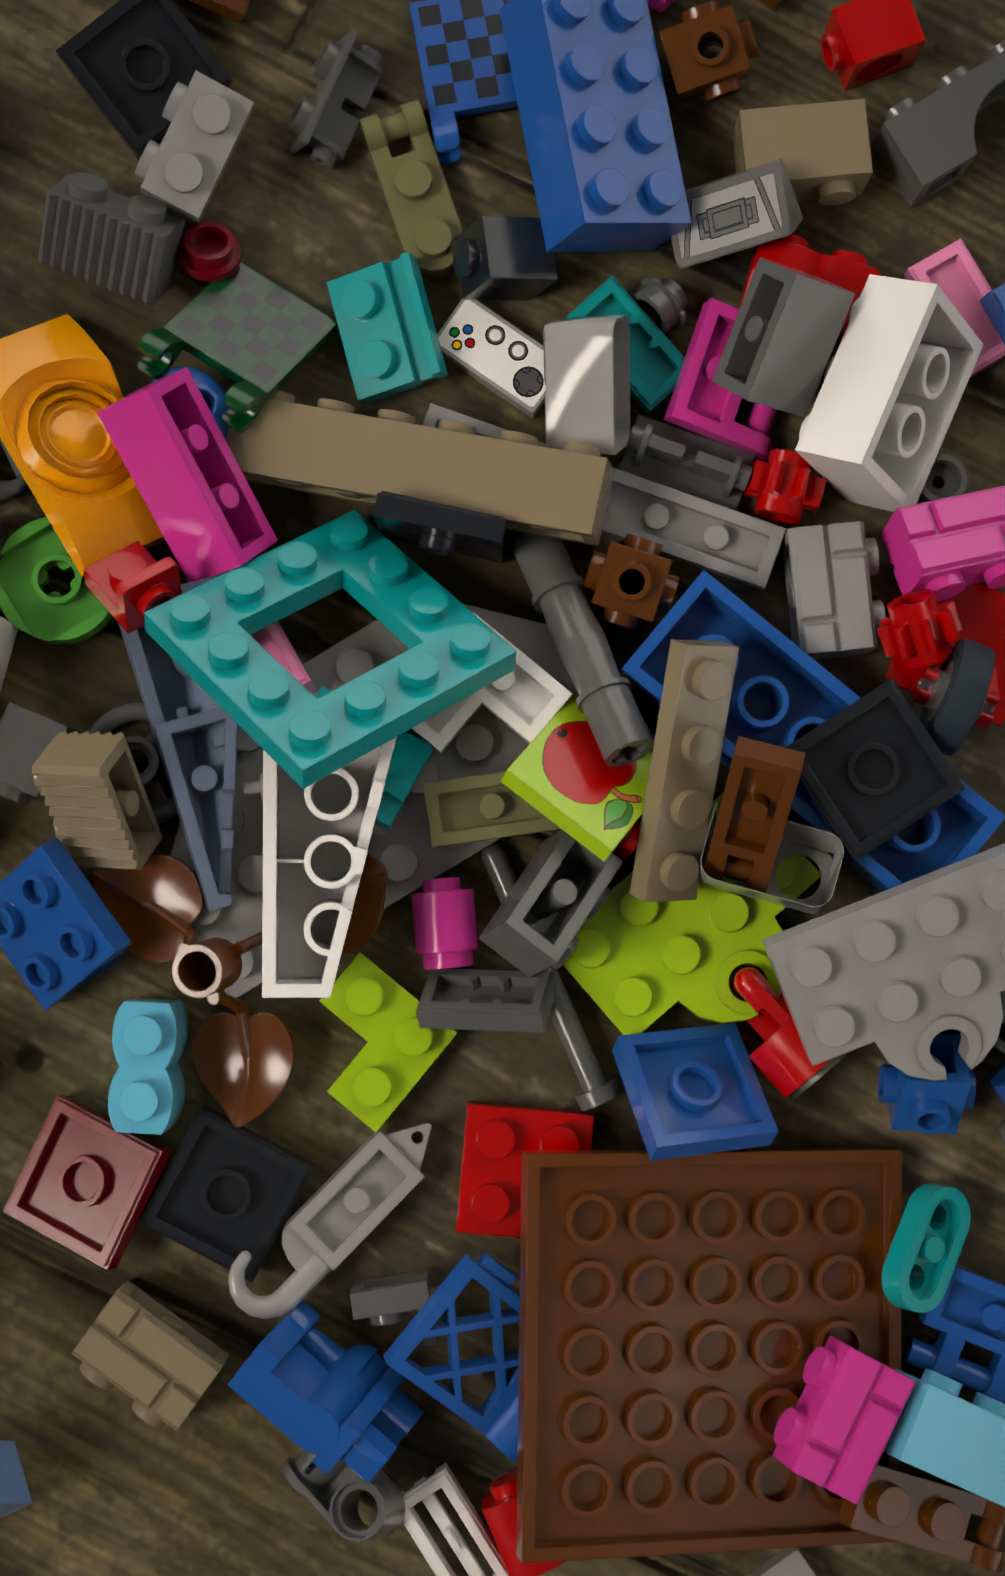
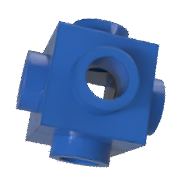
M939 1033L934 1037L930 1045V1054L938 1058L946 1069V1080L933 1081L912 1077L892 1064H881L878 1074V1099L880 1102L888 1103L892 1130L917 1131L924 1134H956L963 1110L972 1109L976 1095L974 1071L969 1070V1067L957 1051L961 1039L960 1034Z

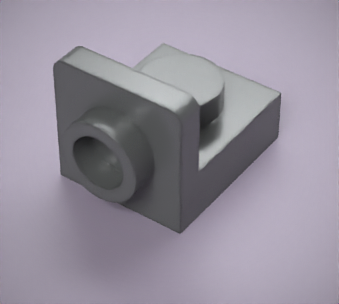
M429 1268L354 1280L349 1294L353 1320L370 1318V1324L374 1326L404 1321L409 1317L408 1311L418 1309L419 1312L440 1285H431ZM445 1312L438 1321L445 1320ZM438 1336L423 1339L424 1347L437 1345Z

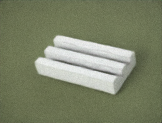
M447 1463L435 1469V1473L427 1479L424 1476L415 1482L413 1488L407 1492L401 1491L406 1506L402 1522L436 1576H456L413 1507L420 1501L426 1506L469 1576H487L435 1494L440 1488L443 1489L495 1574L492 1576H509L493 1536Z

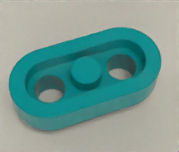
M927 1183L918 1187L910 1196L882 1269V1288L886 1298L894 1306L917 1313H927L935 1309L942 1301L968 1234L971 1221L968 1201L958 1189Z

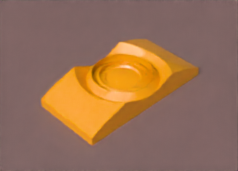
M69 314L0 338V439L83 577L84 568L136 541H139L147 549L165 541V538L97 414L98 411L123 398L112 365L85 330Z

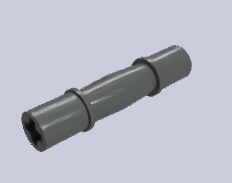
M529 533L522 534L514 542L512 551L533 596L532 604L534 609L544 615L558 656L579 695L576 705L579 711L584 713L606 765L619 767L641 759L653 749L654 742L631 693L632 685L630 680L626 677H621L606 635L584 595L587 591V588L583 587L584 579L578 575L562 539Z

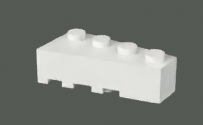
M397 737L304 789L263 750L262 998L331 997Z

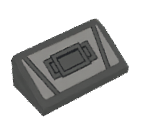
M781 158L685 190L691 224L671 237L674 257L679 269H683L794 233L803 216L783 159Z

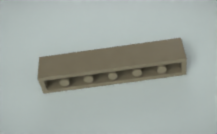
M279 390L268 399L246 431L243 433L237 432L228 426L226 442L247 482L370 505H375L378 493L386 491L501 516L506 520L507 530L599 546L614 470L608 458L600 457L601 449L589 444L566 441L563 442L562 450L537 446L538 438L522 432L504 430L501 431L500 439L476 435V427L459 421L440 420L438 428L415 424L416 418L404 412L379 409L377 417L354 414V406L342 401L325 398L318 399L317 407L295 403V396Z

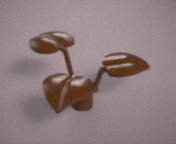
M165 854L151 855L141 870L109 868L95 870L92 873L96 893L132 942L128 948L141 958L152 962H169L174 959L172 976L181 992L193 998L207 997V1001L211 1005L220 1003L236 1012H218L208 1017L200 1025L192 1042V1058L197 1075L204 1087L222 1106L233 1126L241 1127L251 1122L273 1105L281 1095L292 1075L296 1055L292 1033L283 1018L273 1012H259L249 1016V1009L245 1002L225 993V989L232 986L240 977L242 971L241 955L262 945V931L235 944L220 937H213L198 942L200 932L192 923L201 915L205 899L197 874L188 864L174 856ZM369 854L366 856L342 954L352 952L368 942L376 932L382 919L388 872L383 863Z

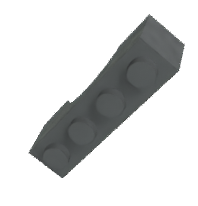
M1005 40L996 45L987 54L986 59L988 61L971 71L968 70L966 65L954 69L937 82L934 86V93L919 102H916L914 97L906 98L893 106L881 118L883 125L872 148L910 208L962 178L977 155L974 137L976 115L993 102L1005 99Z

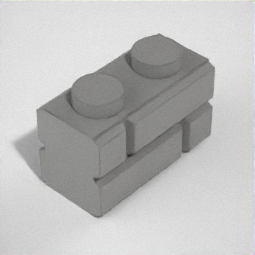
M855 521L826 526L814 525L788 529L784 534L781 546L792 642L814 660L869 654L878 648L877 638L880 637L877 628L882 626L881 619L886 616L882 600H872L870 576L878 574L879 552L876 539L865 538L864 522Z

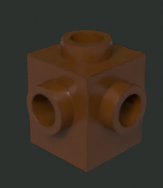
M717 1L703 3L686 10L681 14L683 23L659 31L681 102L705 94L707 102H713L740 92L743 89L740 80L751 77L748 59L759 56L749 18L737 22L732 5L719 9ZM710 46H718L722 49L721 53L713 59H707L702 56L703 51Z
M626 534L623 545L610 542L607 554L594 551L583 587L595 590L592 603L603 607L600 619L636 630L640 618L653 622L657 610L665 613L669 612L680 577L669 574L672 560L660 557L662 544ZM628 569L638 570L644 577L643 589L637 594H626L620 588L619 578Z

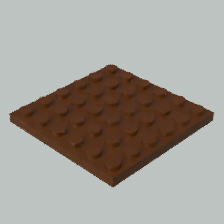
M895 1147L746 1148L650 1161L647 1150L522 1151L516 1555L521 1563L897 1542L851 1529L837 1521L843 1498L791 1471L773 1457L772 1454L777 1446L774 1442L776 1424L786 1409L796 1407L806 1386L803 1380L806 1362L816 1348L825 1347L830 1335L885 1365L901 1371V1308L894 1306L888 1301L884 1294L881 1280L884 1262L902 1218L901 1149ZM883 1451L878 1462L901 1469V1460Z

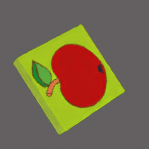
M575 692L512 763L500 782L605 862L642 816L652 751L633 763L619 767L607 766L584 713H581L576 705L579 695Z

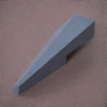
M220 575L182 584L181 594ZM119 624L208 912L231 906L237 723L146 632L145 625L128 634Z

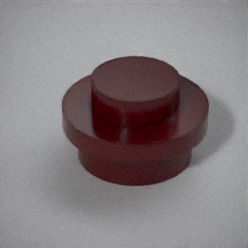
M200 222L190 227L185 233L178 249L179 262L182 269L189 276L200 281L212 282L226 279L233 275L241 264V247L238 240L226 226L217 222Z

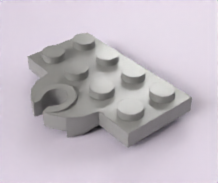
M1005 843L762 939L806 1056L812 1066L875 1042L885 1059L908 1076L933 1081L946 1080V1069L938 1058L930 1054V1045L937 1034L948 1029L960 1031L961 1039L957 1051L971 1070L983 1061L997 1042L1004 1017L1000 992L1005 990Z

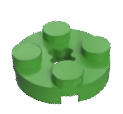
M47 517L31 521L22 526L5 542L0 553L3 557L0 562V608L7 619L19 630L51 645H59L61 643L72 644L94 636L111 621L113 616L86 586L85 576L82 577ZM56 565L64 572L73 569L75 573V578L70 582L72 590L64 596L57 591L47 594L44 588L51 581L48 570Z

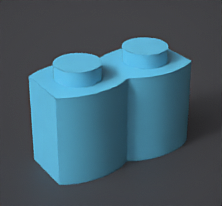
M134 998L123 1001L119 1007L112 1030V1046L119 1068L112 1079L108 1095L109 1117L115 1132L161 1135L172 1128L178 1121L185 1100V1082L178 1062L185 1051L189 1035V1020L182 1000Z

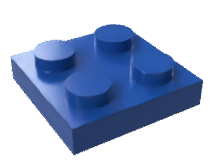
M736 1023L621 1035L617 1037L612 1052L650 1161L772 1144L778 1129Z

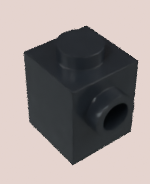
M482 215L455 238L453 267L461 280L463 299L529 301L558 280L554 252H546L540 218Z

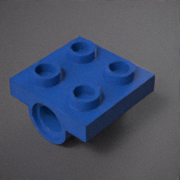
M58 838L40 845L0 882V947L45 1011L63 1001L78 987L98 976L127 953L125 948L132 942Z

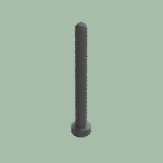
M496 843L482 850L481 859L502 904L518 879L505 849ZM551 966L540 971L554 972L557 990L550 1017L583 1092L575 1096L581 1111L594 1108L622 1094L616 1079L606 1081L558 970Z

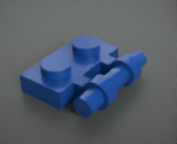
M956 1265L940 1304L932 1311L920 1313L918 1317L923 1324L940 1330L937 1341L933 1345H929L910 1338L903 1352V1362L922 1370L928 1368L963 1384L962 1386L1005 1403V1284ZM965 1341L994 1352L991 1362L986 1367L959 1357Z

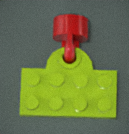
M723 793L713 801L710 822L716 803L718 817ZM792 855L785 858L778 865L775 874L776 883L780 891L792 899H797L821 878V873L804 855ZM631 872L611 890L608 899L600 910L590 919L586 918L575 935L579 938L578 945L563 964L623 1035L645 1032L678 1002L698 1018L715 1023L725 1024L747 1021L765 1041L748 1057L784 1098L789 1095L794 1099L797 1098L849 1053L847 1052L814 1066L811 1065L806 1056L762 939L783 931L775 918L787 908L781 905L701 884L700 880L696 900L643 902L629 894L633 872ZM723 877L724 879H726V880H728V881L741 882V881H737V880H733V879H729V878Z

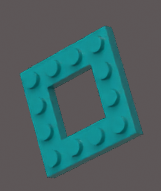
M355 510L144 612L146 632L302 789L515 670L517 651ZM343 588L402 641L409 650L316 699L251 634Z

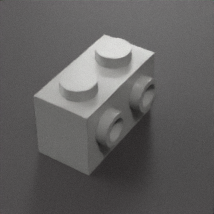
M197 70L188 87L177 82L162 114V117L169 120L171 124L161 145L150 139L134 173L136 176L144 179L140 187L141 195L151 196L162 201L167 207V212L185 218V221L192 226L200 223L247 125L254 102Z

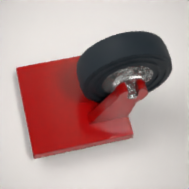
M980 583L967 585L965 590L958 595L946 600L937 601L939 605L953 600L962 626V630L958 631L960 639L950 642L952 654L945 660L927 667L907 668L904 660H902L901 653L891 657L882 681L886 682L892 678L898 688L913 693V702L924 706L920 721L943 755H953L962 745L973 725L986 729L991 723L1000 727L1005 720V593L990 589Z

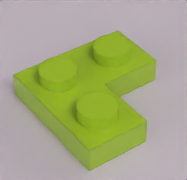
M359 952L334 982L331 997L319 1000L320 1003L367 1041V1044L327 1092L374 1132H377L456 1036L457 1032L453 1029L420 1028L416 1014L419 1001Z

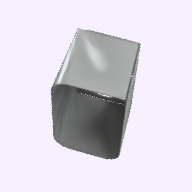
M627 315L559 318L545 324L543 330L544 382L546 385V447L562 450L563 442L573 441L598 447L601 449V454L616 455L626 447L630 437V329Z
M716 803L701 855L700 883L819 916L832 898L844 856V847L841 840L833 833L787 821L766 893L746 888L747 883L732 882L723 877L721 881L709 877L704 871L717 820ZM792 855H804L811 858L818 865L821 872V883L818 890L812 896L805 899H792L780 891L776 883L775 874L778 865L785 858Z

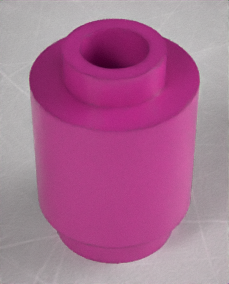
M460 877L422 880L423 893L411 894L415 950L416 954H422L424 970L474 965L473 949H479L474 888L461 889Z

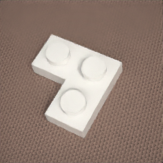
M474 612L475 616L517 651L515 670L411 728L440 753L450 744L481 705L530 744L572 697V693Z

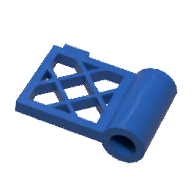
M484 1252L478 1261L466 1253L383 1357L387 1365L485 1434L505 1456L517 1464L519 1350L504 1353L502 1325L519 1322L520 1293L511 1287L517 1277L511 1270L487 1252ZM473 1278L489 1290L490 1312L456 1318L455 1299ZM500 1299L512 1308L501 1310ZM445 1312V1320L438 1321ZM491 1327L493 1355L459 1361L457 1333ZM447 1335L449 1363L420 1367L408 1358L422 1339ZM510 1367H512V1368L508 1371V1373L506 1374L505 1368H510ZM495 1370L496 1387L479 1408L462 1397L460 1376ZM450 1378L451 1388L440 1380Z

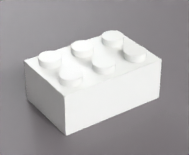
M869 274L860 298L852 305L849 314V324L838 350L826 366L824 382L812 411L806 416L801 425L799 441L795 451L823 478H826L827 482L846 501L894 512L896 508L917 504L984 344L938 284Z

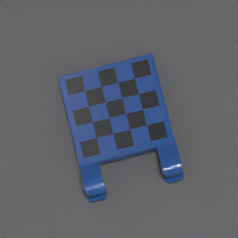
M425 0L409 3L434 147L440 165L457 163L461 160L460 138L456 117L518 107L499 11L509 0Z

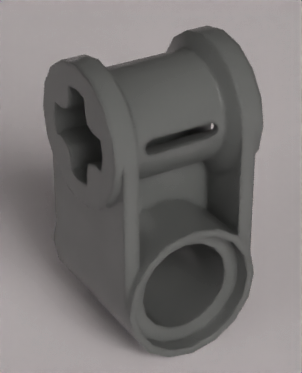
M306 1450L297 1458L289 1457L281 1466L282 1472L291 1486L301 1496L311 1502L335 1529L337 1534L345 1540L361 1542L389 1536L399 1528L404 1519L406 1508L404 1496L399 1487L382 1469L367 1484L340 1459L326 1475L312 1462L317 1454L307 1452ZM366 1491L373 1495L378 1508L377 1518L370 1527L362 1522L358 1513L359 1499Z

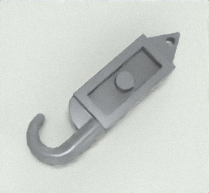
M422 1123L382 1134L379 1130L375 1132L286 1222L282 1231V1247L295 1271L272 1294L258 1296L252 1293L246 1286L244 1279L245 1269L252 1256L249 1251H242L232 1263L228 1277L230 1295L237 1307L249 1316L261 1319L281 1317L294 1309L331 1270L334 1271L425 1177L420 1172L432 1127L431 1124ZM415 1131H419L422 1134V1139L418 1143H414L411 1138Z

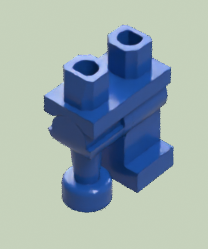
M303 1299L261 1341L227 1385L295 1444L307 1452L317 1454L312 1462L326 1475L341 1459L368 1484L398 1448L397 1445L415 1425L424 1411L398 1389L405 1377L393 1368H387L384 1360L376 1353L378 1351L377 1348L367 1344L355 1345L345 1350L314 1327L319 1321V1313Z

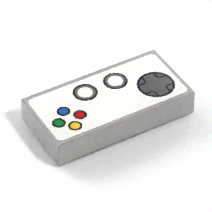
M462 298L437 334L443 358L533 419L545 402L546 385L544 382L543 345L476 299Z

